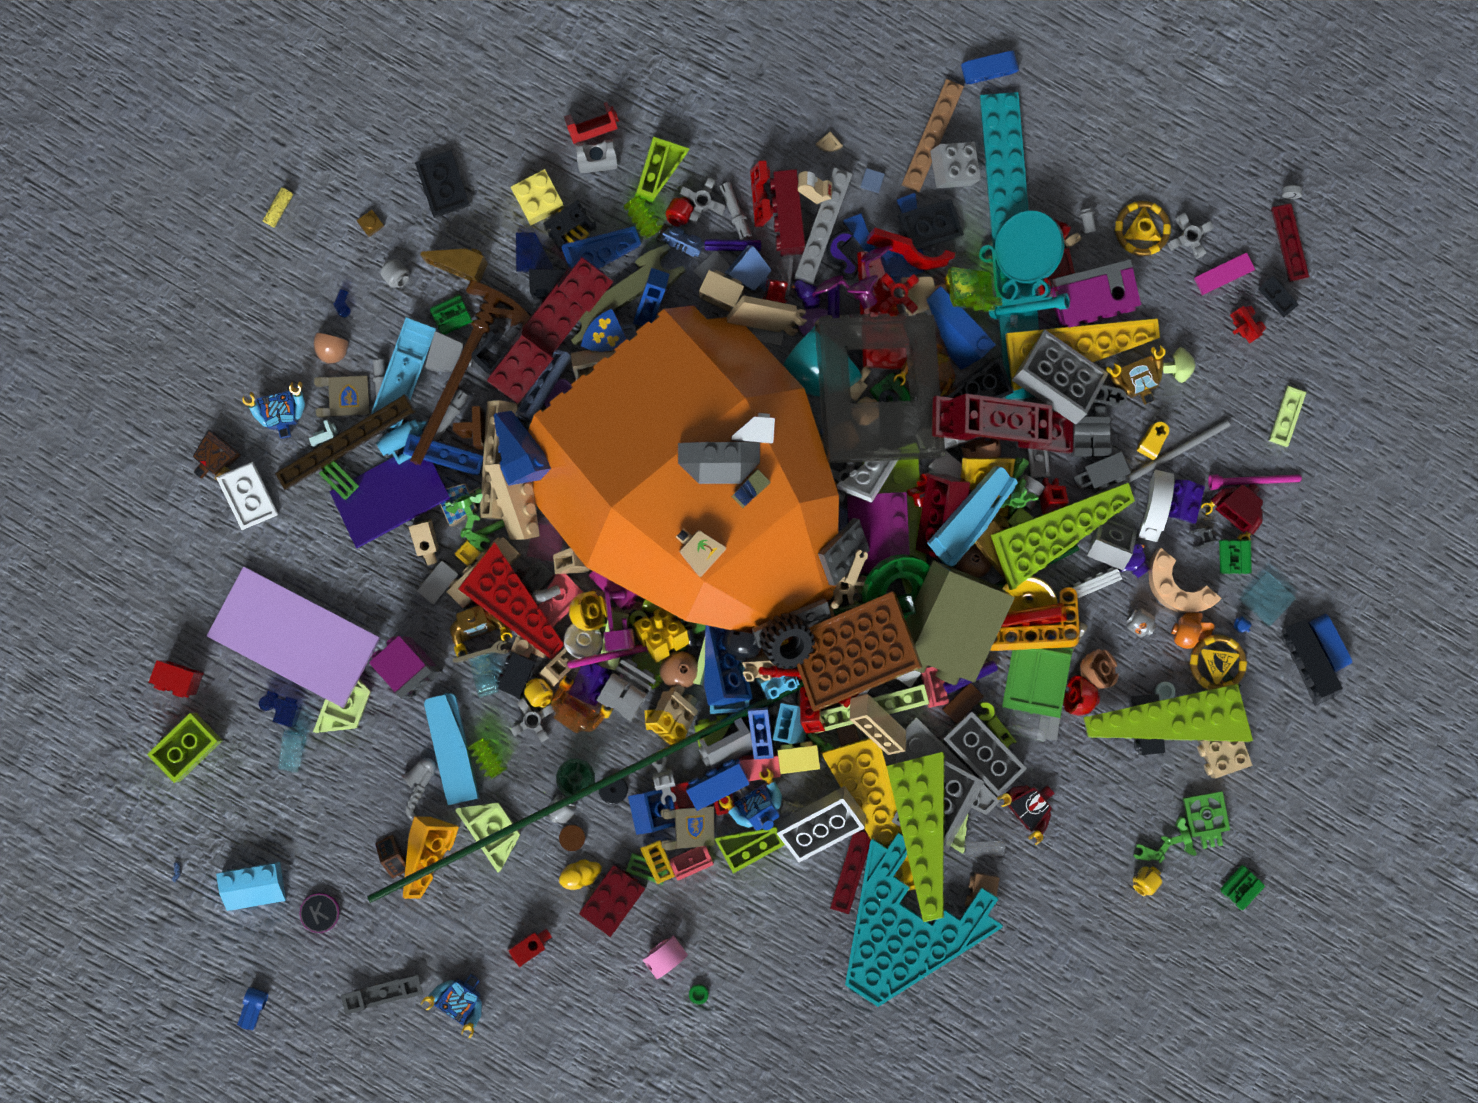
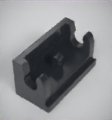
M1271 276L1258 288L1283 318L1299 305L1274 276Z

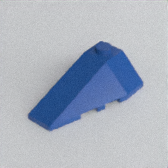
M941 286L926 298L933 319L936 321L940 331L941 339H943L946 346L947 354L960 370L981 359L995 346L984 330Z
M512 411L495 413V429L500 444L498 452L501 453L502 460L500 468L508 486L541 480L551 469L544 451Z
M705 625L704 687L708 705L723 706L753 699L750 683L746 681L739 667L741 662L734 660L735 656L729 654L725 649L724 636L726 629Z

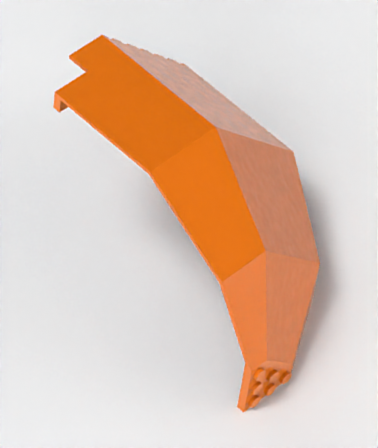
M694 305L663 309L658 313L659 317L652 323L648 321L636 331L638 335L630 341L626 339L614 349L616 352L607 359L605 356L593 366L594 370L587 376L583 374L572 383L571 386L573 388L565 394L561 392L549 402L551 405L542 412L540 409L534 414L528 432L544 451L551 467L541 480L532 481L535 504L587 568L685 621L752 634V628L773 620L776 615L780 617L783 613L788 614L821 599H825L828 603L834 595L833 592L836 586L829 585L818 553L838 534L839 494L804 387L746 326L727 323V317L706 319ZM758 413L770 414V418H775L773 443H760V464L740 484H699L678 464V443L743 442L731 441V436L753 417H758ZM758 469L771 483L742 508L731 496ZM683 528L692 536L699 530L727 548L701 577L695 573L679 552L684 544L676 536Z

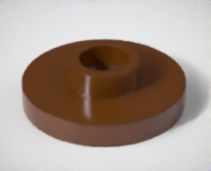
M568 825L561 830L559 842L565 850L577 851L585 843V833L577 825Z

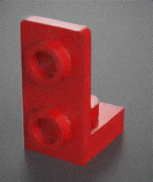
M801 687L800 723L805 733L825 731L821 709L818 711L812 710L805 687Z

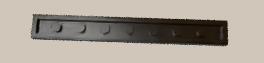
M404 394L275 474L283 489L288 490L416 411L408 396Z

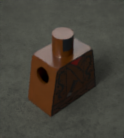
M208 430L193 455V458L200 463L193 472L201 479L209 471L217 475L224 466L228 468L240 458L241 454L216 433Z

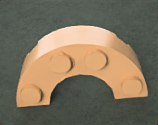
M1162 548L1156 549L1148 566L1150 568L1148 571L1149 585L1154 596L1165 607L1181 613L1199 612L1211 608L1222 599L1208 586H1202L1195 592H1186L1180 589L1175 584L1172 576L1176 560Z

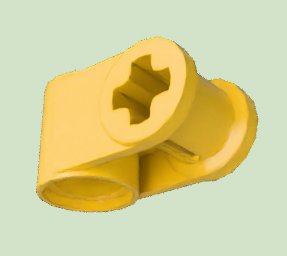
M1164 422L1152 424L1137 446L1136 451L1154 460L1169 434L1168 425ZM1160 427V431L1162 432V434L1157 435V430H1155V428Z

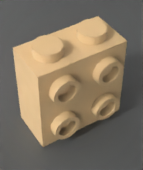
M1198 740V752L1201 757H1204L1206 762L1204 769L1211 778L1216 779L1253 766L1244 742Z

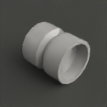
M1023 475L1022 478L1026 480L1024 487L1028 490L1026 495L1032 492L1040 497L1045 486L1037 480ZM1030 500L1022 508L1031 511L1037 501Z

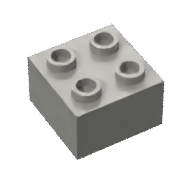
M975 142L939 144L930 151L936 189L972 186L981 180Z

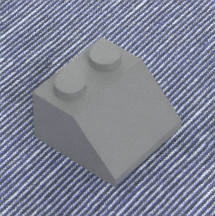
M1108 519L1106 523L1095 529L1087 556L1111 565L1114 568L1124 570L1133 554L1137 530Z

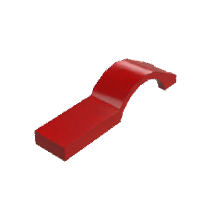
M874 228L867 237V244L877 247L892 246L893 249H889L890 251L902 254L910 265L922 270L945 267L948 265L949 260L955 257V253L945 250L938 257L924 256L914 247L912 239L879 228Z

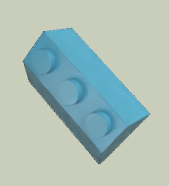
M280 862L222 871L216 874L219 894L227 911L286 901Z

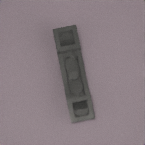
M418 974L342 994L341 999L345 1015L369 1007L422 995L423 990Z

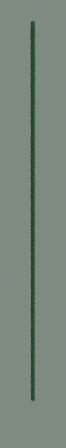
M1074 545L1064 554L1055 558L1046 567L1079 551L1078 545ZM1003 579L995 583V585L1003 588L1007 582ZM798 681L800 685L792 691L787 690L774 699L770 698L767 700V698H764L368 895L369 902L372 903L734 723L739 718L748 716V709L764 708L800 690L801 687H804L803 681Z

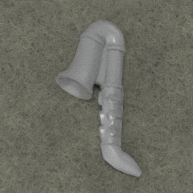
M423 758L417 762L411 771L401 774L411 788L414 783H417L405 810L407 817L412 822L414 816H416L413 811L436 770L435 762L431 758Z

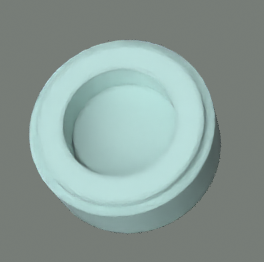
M1160 682L1155 687V694H1159V700L1173 698L1175 696V687L1170 682Z

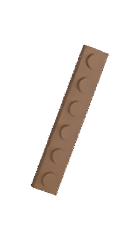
M946 79L902 186L920 192L932 164L930 151L940 144L964 86Z

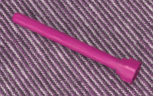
M1218 474L1209 475L1208 486L1210 490H1219V488L1227 485L1300 482L1302 476L1296 474L1223 478Z
M641 644L629 650L606 652L571 660L567 663V666L569 668H576L645 651L648 653L647 646L644 647Z

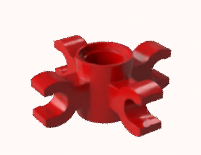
M887 273L881 277V282L888 287L891 294L879 308L886 313L895 303H903L909 312L913 314L918 309V306L908 297V291L919 282V278L913 274L904 284H896ZM897 289L905 292L902 298L894 296V292Z

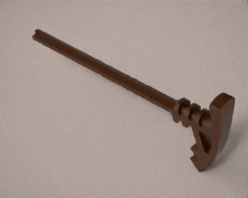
M470 280L466 292L472 295L484 296L483 302L485 304L479 306L481 312L476 313L475 317L477 320H473L471 323L473 330L410 459L415 465L421 466L472 359V352L478 347L483 334L490 331L488 325L493 324L494 320L492 317L512 319L510 326L522 323V328L530 318L529 314L513 299L474 280ZM500 302L512 310L501 309L496 307Z

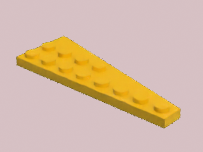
M1158 319L1044 329L1091 362L1099 361L1160 338ZM1044 330L1005 334L1013 391L1022 389L1012 379Z
M868 738L821 752L840 787H846L866 814L864 829L870 839L873 838L888 848L898 832L902 834L900 826L891 822L897 812L882 749ZM907 855L894 876L909 885L908 891L915 889Z

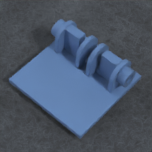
M676 226L668 228L662 234L665 236L663 241L674 248L677 245L676 249H679L681 244H683L682 252L687 247L685 253L692 257H699L700 249L704 246V242H701L702 239L695 235L689 236L684 233L683 229Z

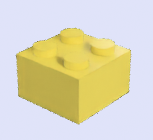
M545 169L511 186L530 226L555 214L559 209H564L563 202Z
M805 741L796 747H793V744L780 745L781 748L777 749L780 774L820 769L818 748L816 744H812V741Z

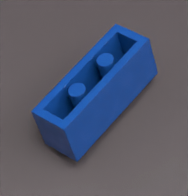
M731 759L723 764L724 767L718 770L716 768L711 769L705 773L706 776L700 779L696 777L688 782L689 785L686 786V792L697 811L750 784V779L739 759L735 761Z

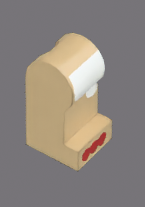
M804 171L799 173L798 191L816 204L832 199V182L829 180L822 181L815 177V174L812 172Z

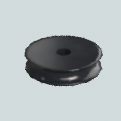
M623 778L599 789L601 799L611 805L622 802L628 793V786ZM611 787H615L616 792H611Z

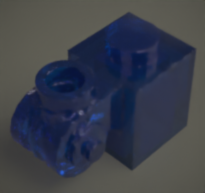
M267 691L266 696L259 700L260 709L263 711L275 709L276 712L272 722L295 727L302 704L297 703L298 699L287 696L286 699L278 698V693Z

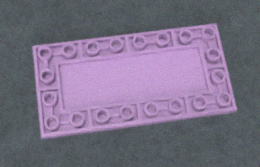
M246 567L242 568L207 634V637L342 708L345 707L380 640V637Z

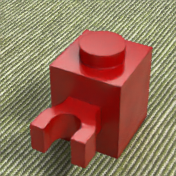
M1044 478L1042 485L1045 486V489L1039 497L1042 514L1067 506L1069 502L1066 487L1058 486V478H1054L1052 485L1048 482V478Z

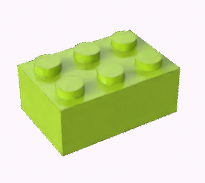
M189 713L147 755L174 783L181 782L223 740L197 713Z

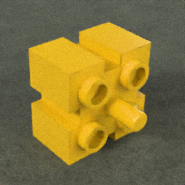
M663 608L655 610L652 618L649 619L645 616L633 623L636 637L644 647L647 646L648 653L656 663L668 657L671 649L674 648L678 651L690 644L685 627L679 620L676 621L674 614Z

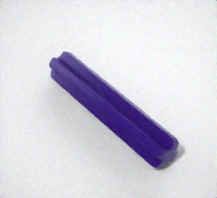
M706 239L704 242L706 251H743L748 245L753 246L757 251H761L760 240Z
M993 660L983 664L976 680L997 671V664ZM960 678L957 685L945 682L943 687L947 693H951L972 682Z

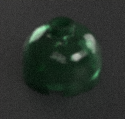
M579 758L564 762L558 768L556 774V784L565 796H569L596 781L593 767L587 761Z

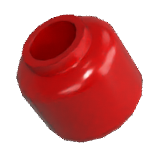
M685 197L673 198L665 211L667 221L677 227L686 225L694 209L689 199Z

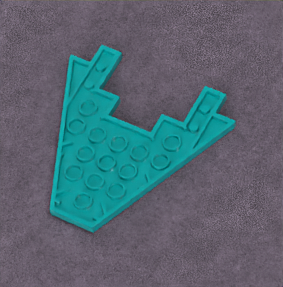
M900 832L896 834L888 848L873 838L870 840L845 986L877 1007L1003 927L1001 922L989 915L999 898L983 887L980 888L960 919L944 909V918L937 919L931 924L930 922H923L921 916L902 905L900 902L910 886L894 876L907 857L903 834Z

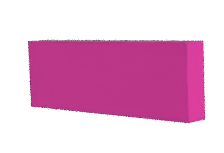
M1245 253L1195 277L1194 280L1203 296L1253 272L1255 268L1248 254Z

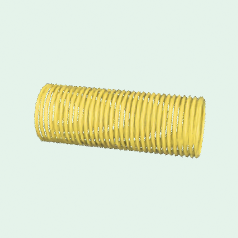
M281 187L262 221L275 228L294 194Z

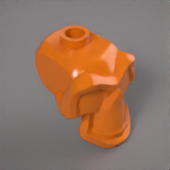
M1186 612L1179 619L1178 623H1174L1171 634H1174L1173 637L1176 645L1190 649L1194 648L1203 638L1210 636L1215 626L1211 622H1201L1203 618L1201 613Z

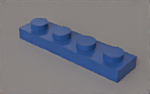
M408 434L403 454L412 456L421 437ZM432 441L423 460L478 476L483 456Z

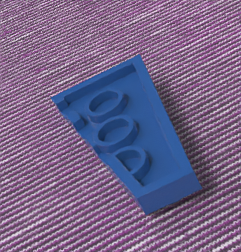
M635 226L563 244L562 250L570 268H573L582 256L600 269L640 247L641 241Z

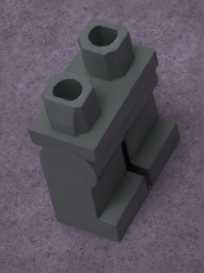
M1094 407V417H1088L1087 413L1077 424L1073 423V452L1071 457L1112 456L1110 417H1107L1106 407Z

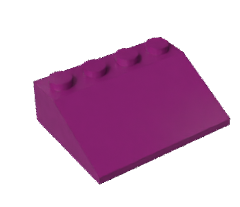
M907 492L877 494L872 503L856 496H847L848 523L853 518L860 520L870 549L860 574H869L879 562L890 556L899 554L910 555Z

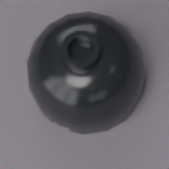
M725 630V649L729 654L735 656L734 660L746 662L747 658H754L760 653L762 647L759 648L757 646L754 634Z

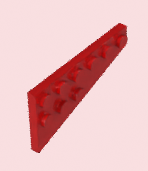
M861 251L857 253L859 281L867 277L865 262H862L861 259L868 252ZM880 258L869 264L870 276H878V279L872 286L874 289L872 292L877 303L867 309H863L860 303L863 367L904 369L910 360L913 364L909 370H915L917 364L896 303L886 313L879 308L890 297L891 291L881 282V277L885 275V271Z
M493 542L458 587V590L553 660L563 647V642L496 543Z

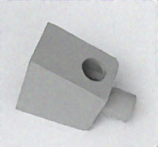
M434 332L425 367L430 371L452 372L465 345L441 333ZM471 359L468 365L469 367H472L474 361L473 359Z

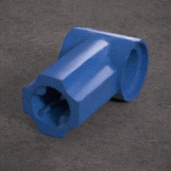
M251 987L248 988L243 999L244 1007L237 1024L238 1026L246 1030L255 1029L260 1012L267 1002L268 993Z

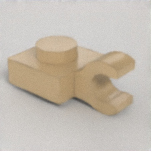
M864 367L860 372L862 378L842 392L854 401H857L868 386L864 381L871 370Z
M517 634L511 649L512 652L530 658L531 654L545 658L546 655Z

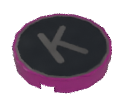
M325 893L309 896L304 900L300 908L301 922L311 932L322 933L330 930L336 925L340 916L339 904L332 896Z

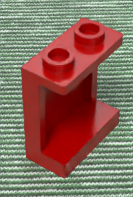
M605 102L606 114L578 124L574 123L571 114L563 116L573 144L618 129L616 122H619L614 107H610Z

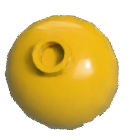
M595 591L578 594L573 598L569 606V616L572 623L583 631L598 630L605 624L603 621L604 617H607L606 603L602 596L595 594L597 593Z

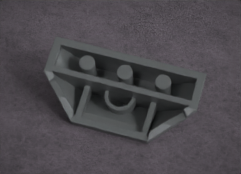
M678 443V464L699 484H740L760 464V443Z

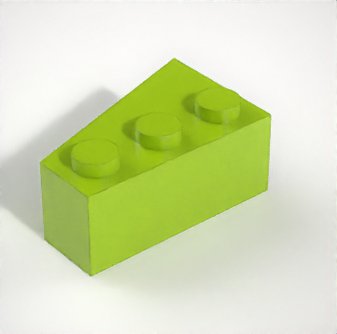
M653 137L650 141L634 196L653 202L690 149Z
M773 826L770 830L762 828L759 831L754 829L714 837L733 874L785 845L777 834L776 826Z

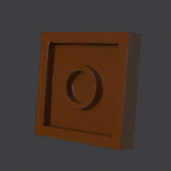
M472 406V422L453 423V431L458 436H461V438H473V446L478 450H484L485 416L484 410L480 406Z

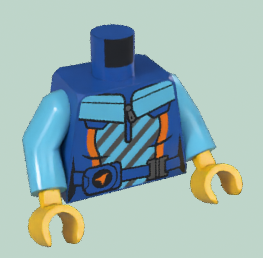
M291 382L290 391L257 398V402H254L255 396L253 392H250L252 399L247 400L244 395L242 398L243 403L248 405L252 415L261 425L271 430L278 429L280 439L291 437L289 426L298 424V419L302 417L305 408L304 397L301 392L302 382L298 383L299 388H294L293 382Z
M767 769L769 774L766 778L761 771L759 772L760 778L767 781L768 785L764 783L735 802V807H733L729 796H726L729 800L726 804L719 800L720 805L729 810L728 813L737 824L748 828L753 826L756 831L762 828L770 830L774 826L773 821L779 818L780 813L778 809L781 806L782 794L776 782H773L774 775L769 769Z
M472 974L469 975L465 983L460 979L456 981L448 980L437 985L420 1004L424 1001L429 1002L430 1006L426 1010L431 1009L433 1005L463 1025L462 1035L465 1030H469L471 1032L469 1038H471L482 1014V1001L479 999L480 993L474 990L480 980Z

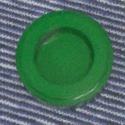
M695 984L690 988L689 998L694 1004L700 1005L707 1001L709 992L706 986Z

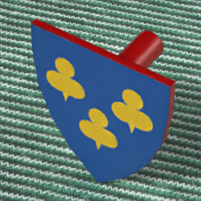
M613 309L602 313L593 320L583 335L581 347L598 352L613 351L627 339Z

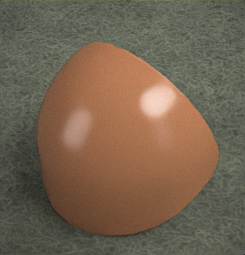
M323 333L315 334L314 349L320 360L332 364L344 358L349 346L348 341Z

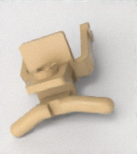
M861 549L856 551L849 572L837 584L833 592L834 595L830 599L833 600L831 603L833 609H837L842 604L843 594H845L850 605H854V600H857L858 589L855 586H864L867 578L858 577L864 561L868 557L866 551L863 552L864 555L862 557L859 556L862 553Z

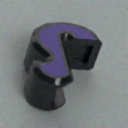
M851 231L836 233L828 242L826 249L828 261L835 266L842 267L838 273L845 280L854 279L858 273V265L842 249L854 237V233Z

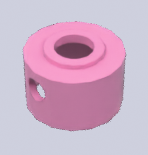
M672 936L647 953L648 955L643 958V962L655 978L659 979L682 962L688 954L677 939Z

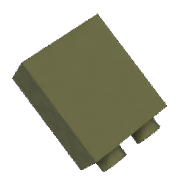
M934 560L915 599L916 614L908 615L906 619L922 667L915 671L924 673L929 665L938 669L935 674L936 677L952 685H957L960 678L975 683L1015 597L995 584Z

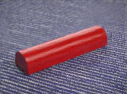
M1063 603L1008 612L1001 628L1039 626L1066 621V609Z

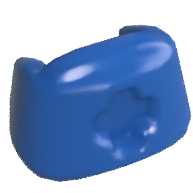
M1243 616L1236 618L1233 627L1238 633L1250 632L1249 628L1252 623Z

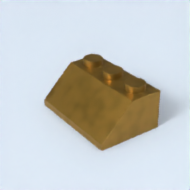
M997 513L988 525V528L974 544L1006 581L991 535L1010 528L1007 519Z

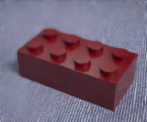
M797 169L773 172V178H770L769 185L770 194H774L771 204L773 206V213H776L773 221L774 232H778L775 240L776 251H780V256L801 255L805 249Z
M928 473L916 550L938 558L927 542L968 497L970 482L948 474Z

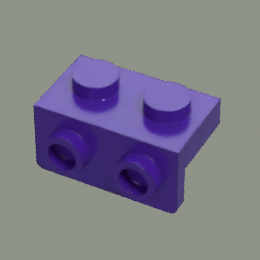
M1176 479L1174 481L1173 497L1168 517L1196 524L1205 486L1189 480Z
M596 663L581 666L568 694L587 704L596 706L598 703L597 699L609 680L612 671Z

